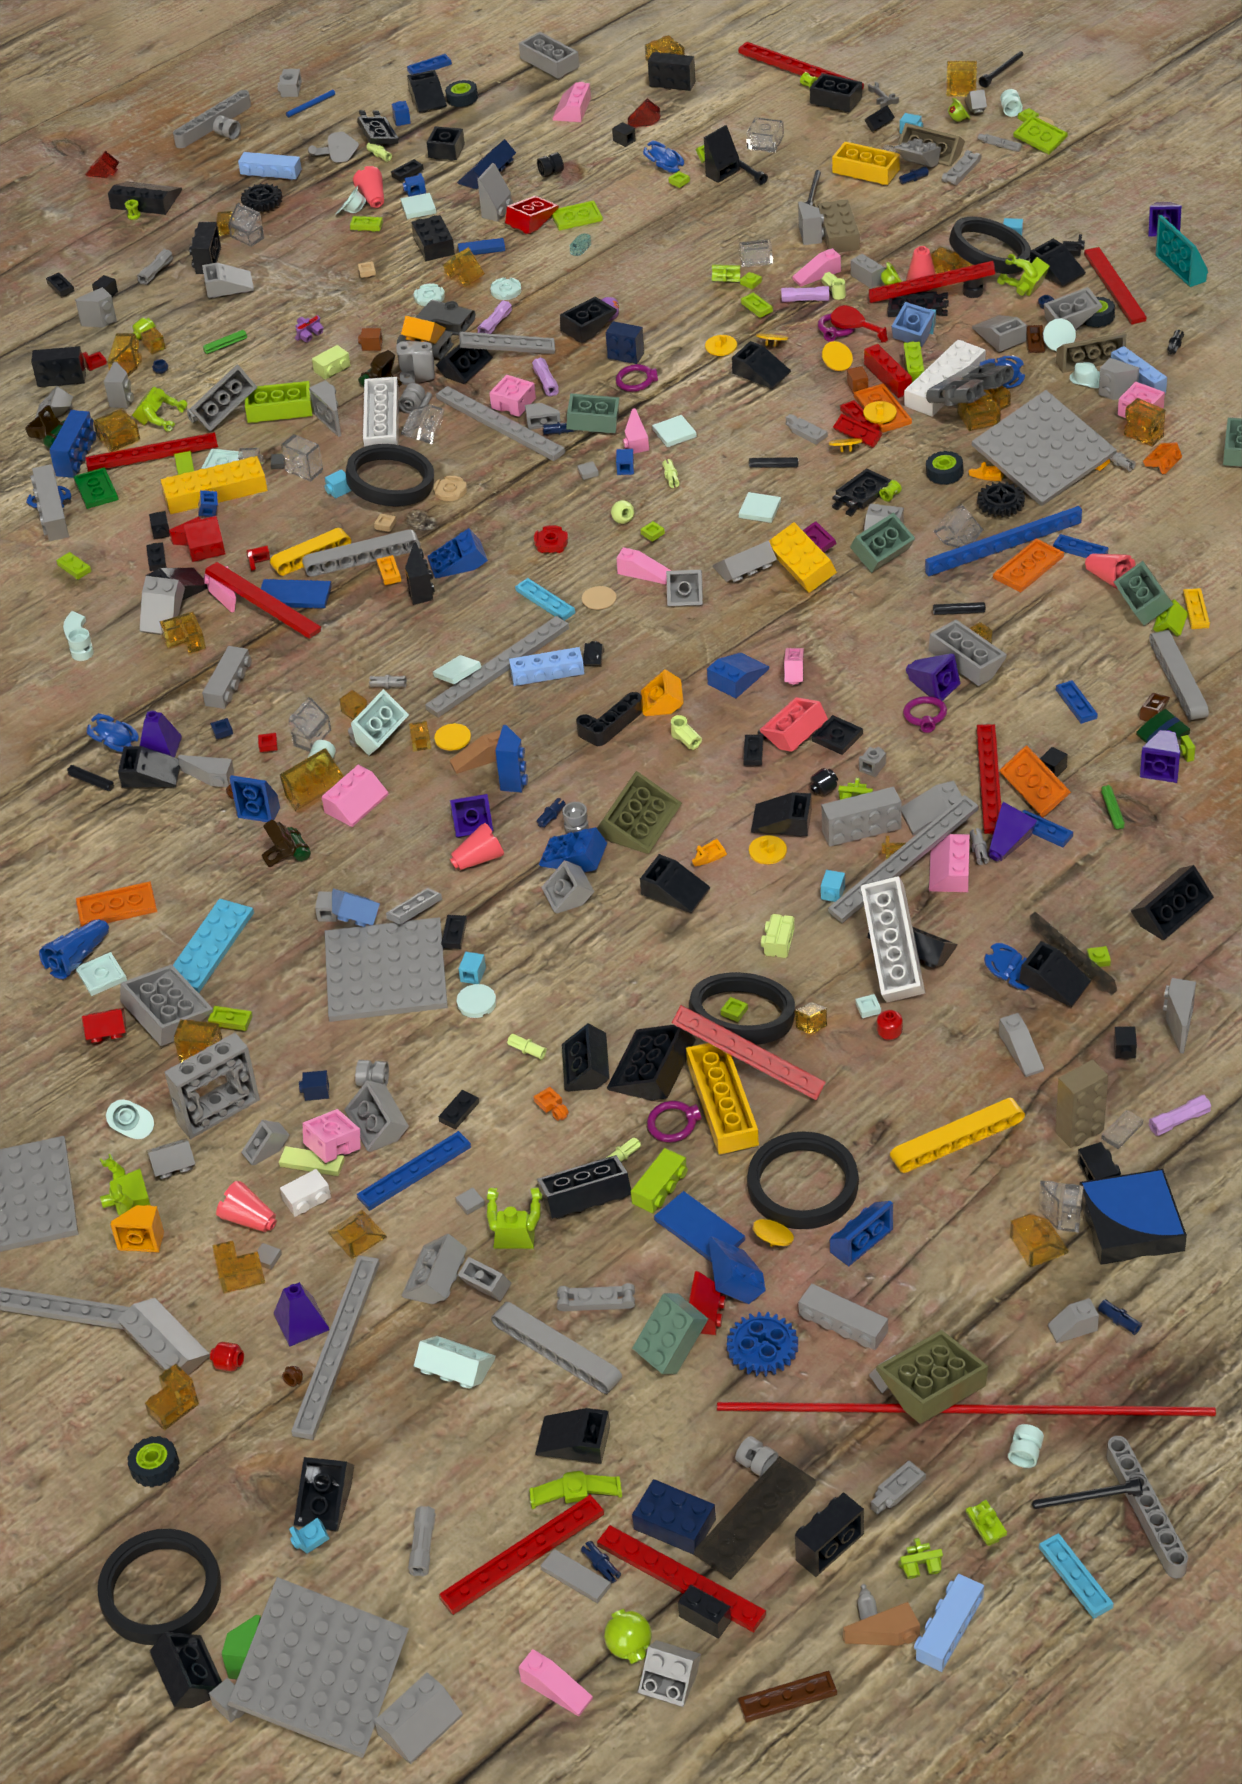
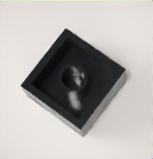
M435 126L426 142L428 158L457 160L465 145L463 129Z

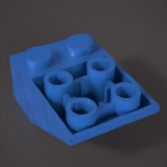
M470 528L461 532L458 536L427 556L436 579L473 571L488 561L480 539Z
M596 827L554 836L549 839L539 865L541 867L557 869L565 860L581 866L584 872L597 870L607 842Z

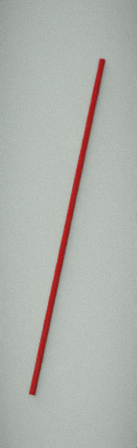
M717 1402V1411L907 1413L900 1404ZM954 1404L940 1413L1216 1416V1408Z

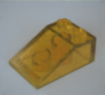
M116 333L107 361L109 370L114 362H117L127 372L128 377L138 369L139 362L142 361V354L139 353V341L136 340L135 333Z

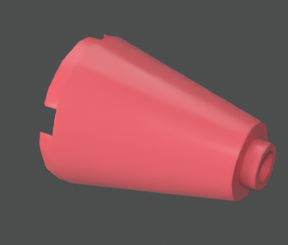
M366 166L364 170H358L354 174L353 183L355 187L358 186L357 190L366 198L371 207L379 208L384 204L382 173L377 167Z
M919 246L914 250L906 281L936 274L930 250L925 246Z
M1090 554L1085 560L1088 571L1116 589L1118 588L1114 581L1136 566L1135 560L1127 554Z
M484 823L451 853L452 858L450 862L455 869L463 870L499 858L504 855V851L498 839L492 834L490 827Z
M235 1181L228 1187L224 1193L226 1196L224 1202L220 1201L217 1206L216 1215L218 1217L262 1232L271 1231L277 1223L275 1219L276 1214L243 1182Z

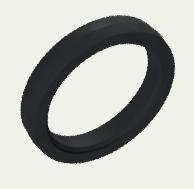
M964 217L957 220L951 230L949 237L951 247L960 257L973 265L993 261L995 273L1015 274L1024 270L1016 264L1007 265L1005 260L1012 261L1010 258L996 257L975 248L962 236V233L965 232L982 233L997 238L1014 249L1019 256L1015 259L1020 258L1027 261L1030 259L1031 247L1026 239L1012 228L997 221L982 217Z
M374 444L358 449L349 457L346 466V482L353 493L371 503L393 507L407 506L422 501L430 494L434 483V468L424 455L411 448L395 444ZM393 460L414 467L421 473L423 480L413 488L387 490L366 483L359 477L357 470L367 462Z
M730 972L707 977L695 985L689 1000L690 1010L756 1045L773 1042L786 1035L792 1028L795 1018V1001L792 994L778 982L751 973ZM746 992L760 995L773 1001L781 1009L782 1014L769 1023L738 1025L724 1022L711 1016L705 1011L702 1003L710 996L719 993Z
M806 1131L783 1134L766 1142L754 1154L749 1164L747 1175L749 1195L757 1211L766 1219L778 1222L791 1229H814L835 1222L853 1205L859 1185L857 1165L850 1151L839 1141L827 1135ZM808 1150L827 1155L837 1162L845 1174L846 1182L841 1193L829 1204L812 1210H793L778 1205L765 1194L760 1184L762 1173L766 1166L778 1156L792 1151Z
M176 1529L150 1530L128 1539L116 1548L106 1560L98 1580L99 1605L108 1624L123 1638L143 1645H154L164 1632L192 1634L212 1615L221 1593L220 1570L210 1548L195 1535ZM175 1549L186 1552L196 1558L205 1570L204 1590L197 1603L181 1617L163 1624L148 1625L128 1619L116 1608L113 1597L116 1581L124 1568L137 1557L154 1550Z

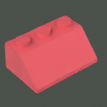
M796 697L759 730L780 750L792 752L804 740H807L814 731L821 728L828 718L820 701Z

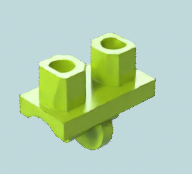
M712 264V281L740 282V265Z
M856 778L855 783L848 782V786L839 785V798L842 800L873 792V789L867 788V784H860V778Z
M987 1500L982 1501L977 1506L966 1508V1514L987 1546H991L999 1542L1000 1538L1007 1536L1006 1529Z
M915 1538L913 1539L914 1546L906 1547L907 1554H916L902 1556L900 1561H898L900 1569L903 1568L907 1579L920 1577L918 1565L926 1564L929 1575L941 1573L943 1553L942 1549L923 1552L930 1550V1544H921L920 1539Z

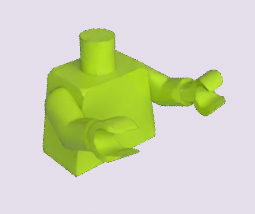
M1009 254L1008 258L1012 259V261L1006 259L1005 263L1007 265L1016 264L1018 267L1023 268L1025 272L1020 280L1012 277L1009 278L1007 274H1000L997 282L1000 285L1008 283V285L1016 287L1017 293L1021 296L1024 294L1031 296L1043 283L1050 266L1038 257L1030 263V261L1024 259H1015V255Z
M152 387L131 416L144 426L150 421L158 426H164V429L169 432L173 429L175 423L173 421H164L163 418L156 415V411L164 402L173 407L176 406L183 413L187 407V402L185 400H180L179 402L177 399L168 396L162 389Z
M108 1154L109 1158L107 1160L100 1158L102 1166L108 1167L113 1173V1180L109 1183V1194L100 1196L103 1208L115 1205L118 1215H122L136 1205H150L141 1169L125 1174L124 1168L114 1161L111 1154Z
M489 1188L487 1200H489V1203H487V1220L489 1228L495 1232L493 1248L534 1249L535 1227L540 1220L541 1203H539V1200H542L539 1188H530L532 1195L530 1214L526 1211H517L512 1206L505 1208L504 1211L497 1212L495 1201L499 1195L496 1192L498 1188Z

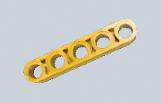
M335 528L273 555L270 559V565L279 575H287L304 567L302 559L305 555L351 544V538L342 528Z

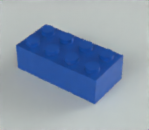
M71 410L49 450L55 476L73 478L79 472L82 462L85 461L93 441L96 440V432L93 429V419L90 416V411Z

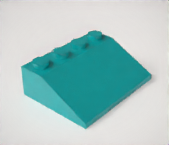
M1159 215L1155 256L1189 287L1206 282L1208 269L1197 247L1168 220Z

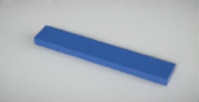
M457 1131L357 1193V1198L370 1211L470 1149L471 1143Z

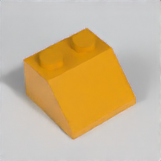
M405 316L401 335L405 336L406 340L409 341L417 339L421 340L420 342L436 344L446 328L435 322Z
M666 669L641 690L643 715L645 716L672 714L684 704L681 679Z
M136 1205L111 1221L110 1225L118 1250L159 1252L164 1230L157 1206Z

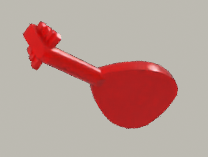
M842 305L837 307L830 315L832 325L837 328L855 329L864 327L877 332V337L882 343L888 341L886 327L882 328L865 321L864 316L856 308Z

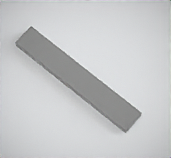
M472 332L459 333L460 348L555 354L554 338Z

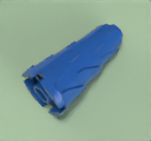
M93 920L65 936L61 935L55 940L46 943L39 950L45 969L50 967L53 970L50 974L55 978L65 979L103 941L104 937L109 933V925L104 920Z

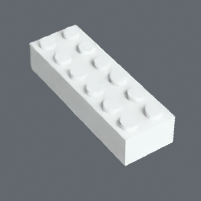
M957 340L904 390V406L933 417L945 404L929 403L926 399L927 390L968 366H979L980 362L985 361L986 350Z
M397 377L365 379L364 447L374 444L399 445V388Z
M897 876L861 885L882 997L888 1003L925 994L902 880Z

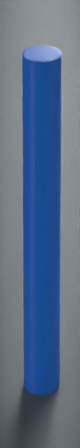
M330 90L286 112V116L289 118L334 96L335 91Z

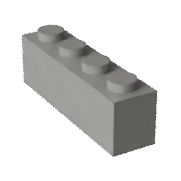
M233 646L227 647L202 692L205 706L225 709L227 704L231 702L233 693L238 689L239 682L244 678L245 671L251 665L248 649Z
M812 1283L798 1302L799 1315L804 1319L820 1324L825 1329L833 1330L842 1337L850 1338L864 1347L876 1350L888 1333V1318Z

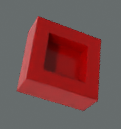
M277 734L258 735L259 751L269 752L278 750Z

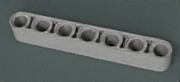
M238 91L174 130L175 146L177 148H185L213 131V123L218 116L222 115L232 119L251 107L249 91Z
M404 530L311 553L303 557L302 563L307 575L313 577L374 562L382 557L391 555L395 557L411 552L414 542L417 543L418 548L420 547V542L414 530Z
M1170 631L1150 633V645L1187 719L1191 721L1208 717L1207 703Z
M505 1302L491 1316L493 1324L498 1329L604 1394H608L622 1379L621 1372L615 1366L510 1302Z
M1122 1436L1111 1437L1107 1446V1460L1120 1484H1125V1481H1129L1130 1478L1140 1477L1143 1495L1135 1497L1128 1495V1493H1125L1165 1572L1172 1578L1183 1577L1187 1570V1552L1128 1441Z

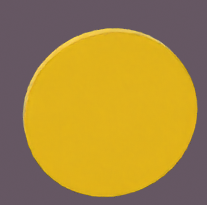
M756 334V337L766 339V346L769 345V339L774 340V347L777 346L778 340H788V337L782 335Z
M728 335L713 336L705 343L706 351L715 356L729 355L737 348V341Z
M832 341L827 343L822 350V359L832 370L845 371L851 366L853 361L852 353L843 343Z
M885 401L872 402L863 410L866 420L878 424L890 422L897 414L895 406Z
M862 439L830 441L829 445L840 446L841 452H844L843 445H849V451L851 452L852 444L862 443Z
M453 723L439 728L435 733L434 739L439 748L453 751L465 747L471 740V733L466 726Z
M771 835L758 837L749 846L750 857L760 864H775L781 861L787 853L785 842Z
M759 1219L753 1224L755 1234L763 1241L771 1243V1247L775 1245L787 1246L792 1244L794 1240L793 1233L778 1222Z

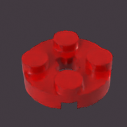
M556 525L545 526L540 532L537 530L534 534V544L537 547V551L540 553L563 552L564 547L568 544L567 531H563L562 527Z

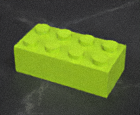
M302 381L257 386L245 398L248 423L313 416L309 391L310 382Z

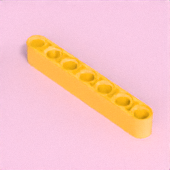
M1007 1098L900 1144L891 1150L889 1156L900 1172L906 1173L1019 1124L1025 1118V1113L1013 1098Z

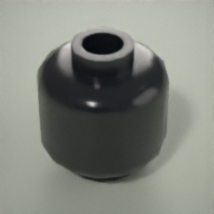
M822 768L811 776L812 784L810 788L816 795L819 793L822 796H826L837 787L838 777L831 769Z

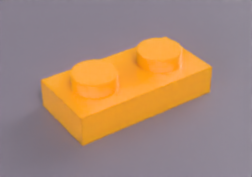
M393 555L376 559L384 585L401 582V576Z

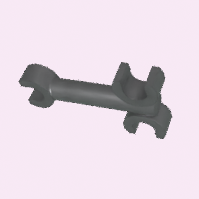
M875 82V86L868 84V91L876 93L880 97L876 99V104H880V108L899 103V97L895 98V93L890 94L889 97L886 96L879 89L878 82Z

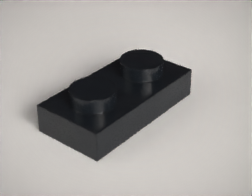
M888 105L864 120L871 132L895 117Z
M413 159L392 170L391 176L402 182L405 181L404 178L423 171L424 167L423 164Z
M60 272L46 278L47 284L61 297L75 291L74 286Z
M163 542L146 545L149 570L155 571L160 568H167Z
M745 735L744 766H762L763 735Z
M447 915L441 942L443 948H462L467 916Z
M461 1090L438 1116L439 1122L456 1130L479 1104V1097Z

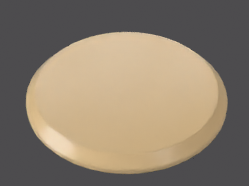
M605 586L589 588L582 595V603L594 610L606 609L616 601L614 590Z

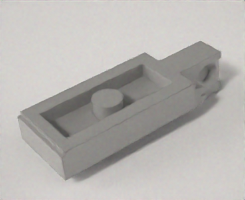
M792 414L785 417L786 425L792 429V433L815 445L828 437L827 431L804 419H797Z
M907 1461L878 1486L875 1498L871 1501V1510L879 1514L886 1506L889 1508L893 1507V1505L895 1506L926 1479V1474L911 1461Z

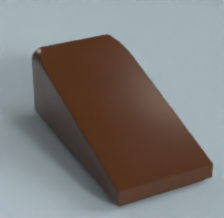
M1043 325L1027 326L1028 353H1044Z
M1152 693L1141 707L1140 720L1148 721L1164 710L1170 697Z

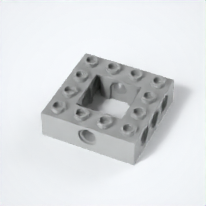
M236 1033L225 1037L164 1072L177 1123L189 1139L196 1137L260 1100L248 1047ZM219 1076H226L227 1083L215 1088L211 1092L201 1097L196 1092V1089L203 1085H208L209 1082Z

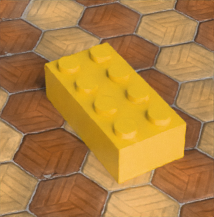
M844 142L832 157V173L859 178L869 182L872 181L882 185H888L900 170L899 153L850 142Z
M795 522L769 540L777 560L808 593L837 573L832 561Z

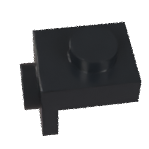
M1079 234L1078 242L1063 241V244L1073 256H1081V250H1084L1085 240H1082V234Z
M597 641L585 643L584 666L602 667L603 644Z

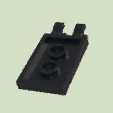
M359 110L360 117L357 118V123L370 144H398V136L386 117H381L378 110H373L374 117H367L365 110Z
M937 291L916 292L890 298L887 311L888 317H897L905 302L926 309H935L939 315L948 316V310L942 309L949 307V300H943L948 299V292L937 294Z
M866 468L836 490V494L832 497V500L836 502L832 505V508L839 510L843 503H846V506L850 507L846 511V515L851 517L855 514L858 507L863 509L880 497V489L887 487L891 479Z

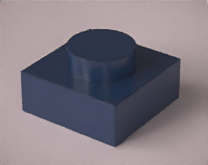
M228 718L210 723L216 739L233 735Z

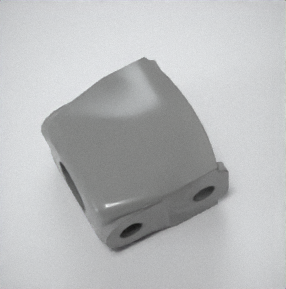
M402 341L396 345L399 366L402 371L400 373V381L403 385L410 383L418 384L435 378L431 343Z

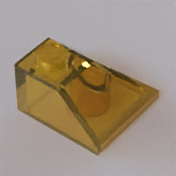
M363 1210L328 1231L332 1239L351 1259H354L387 1238L386 1234Z

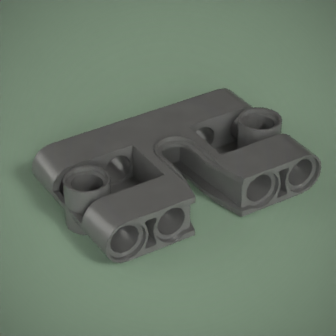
M437 300L429 301L415 318L435 322L446 328L437 343H431L434 358L442 359L454 345L451 342V336L465 332L474 322L476 313L472 309L458 306L455 301H448L446 303ZM400 334L397 339V344L402 341H409L406 340L405 336Z
M987 363L982 366H968L929 388L926 393V399L929 403H944L945 406H953L958 403H972L986 395L984 390L998 388L1013 378L1014 370L1010 365L995 366V363Z

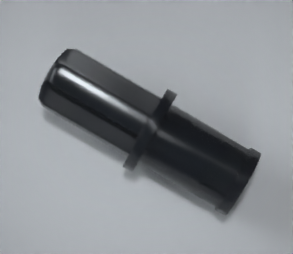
M1176 330L1173 337L1169 339L1168 354H1175L1181 346L1182 338L1184 337L1183 331L1179 334L1180 330Z

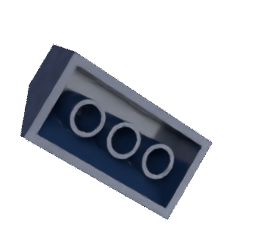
M504 139L459 179L457 183L478 189V178L494 163L499 172H501L506 167L505 163L508 165L514 160L515 150Z

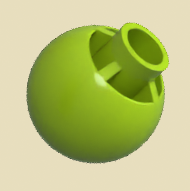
M624 1609L611 1614L613 1619L608 1621L604 1631L605 1643L610 1652L621 1659H629L631 1665L645 1659L646 1650L652 1638L651 1627L645 1617L634 1611L625 1612Z

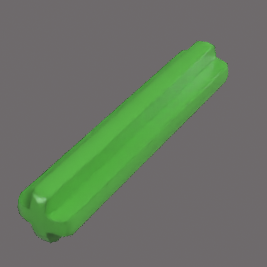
M244 330L238 331L204 345L203 350L206 354L246 339L247 334Z
M1110 785L1103 786L1101 792L1114 828L1117 830L1123 829L1125 822L1113 789Z

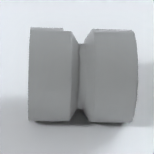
M220 115L214 120L213 131L216 134L233 140L240 134L241 125L236 120Z
M416 383L408 384L398 401L400 409L409 414L417 412L425 397L424 388Z
M570 802L563 807L562 812L566 834L589 829L587 808L583 803Z
M358 1060L355 1073L357 1086H363L367 1080L387 1086L389 1079L388 1062L375 1061L372 1064L371 1060Z
M749 1436L739 1446L735 1460L746 1468L751 1467L752 1472L761 1478H765L774 1469L778 1461V1453L768 1446L763 1447L762 1442L753 1436Z

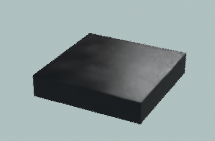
M832 715L812 735V742L843 755L863 735V728Z

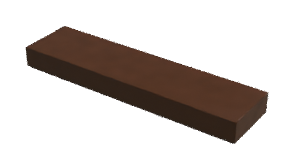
M826 1671L739 1697L738 1703L745 1723L836 1696L837 1689L830 1671Z

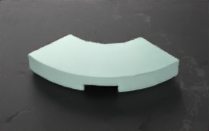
M74 611L69 613L63 625L66 639L70 630L83 627L86 622L85 616Z

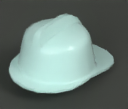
M358 186L335 214L341 210L357 213L362 209L366 198L357 190Z
M1090 362L1076 363L1075 370L1070 375V381L1078 385L1099 388L1100 372L1097 371L1095 365Z
M117 1100L107 1109L106 1119L109 1126L130 1138L143 1139L153 1130L154 1120L151 1113L131 1101Z

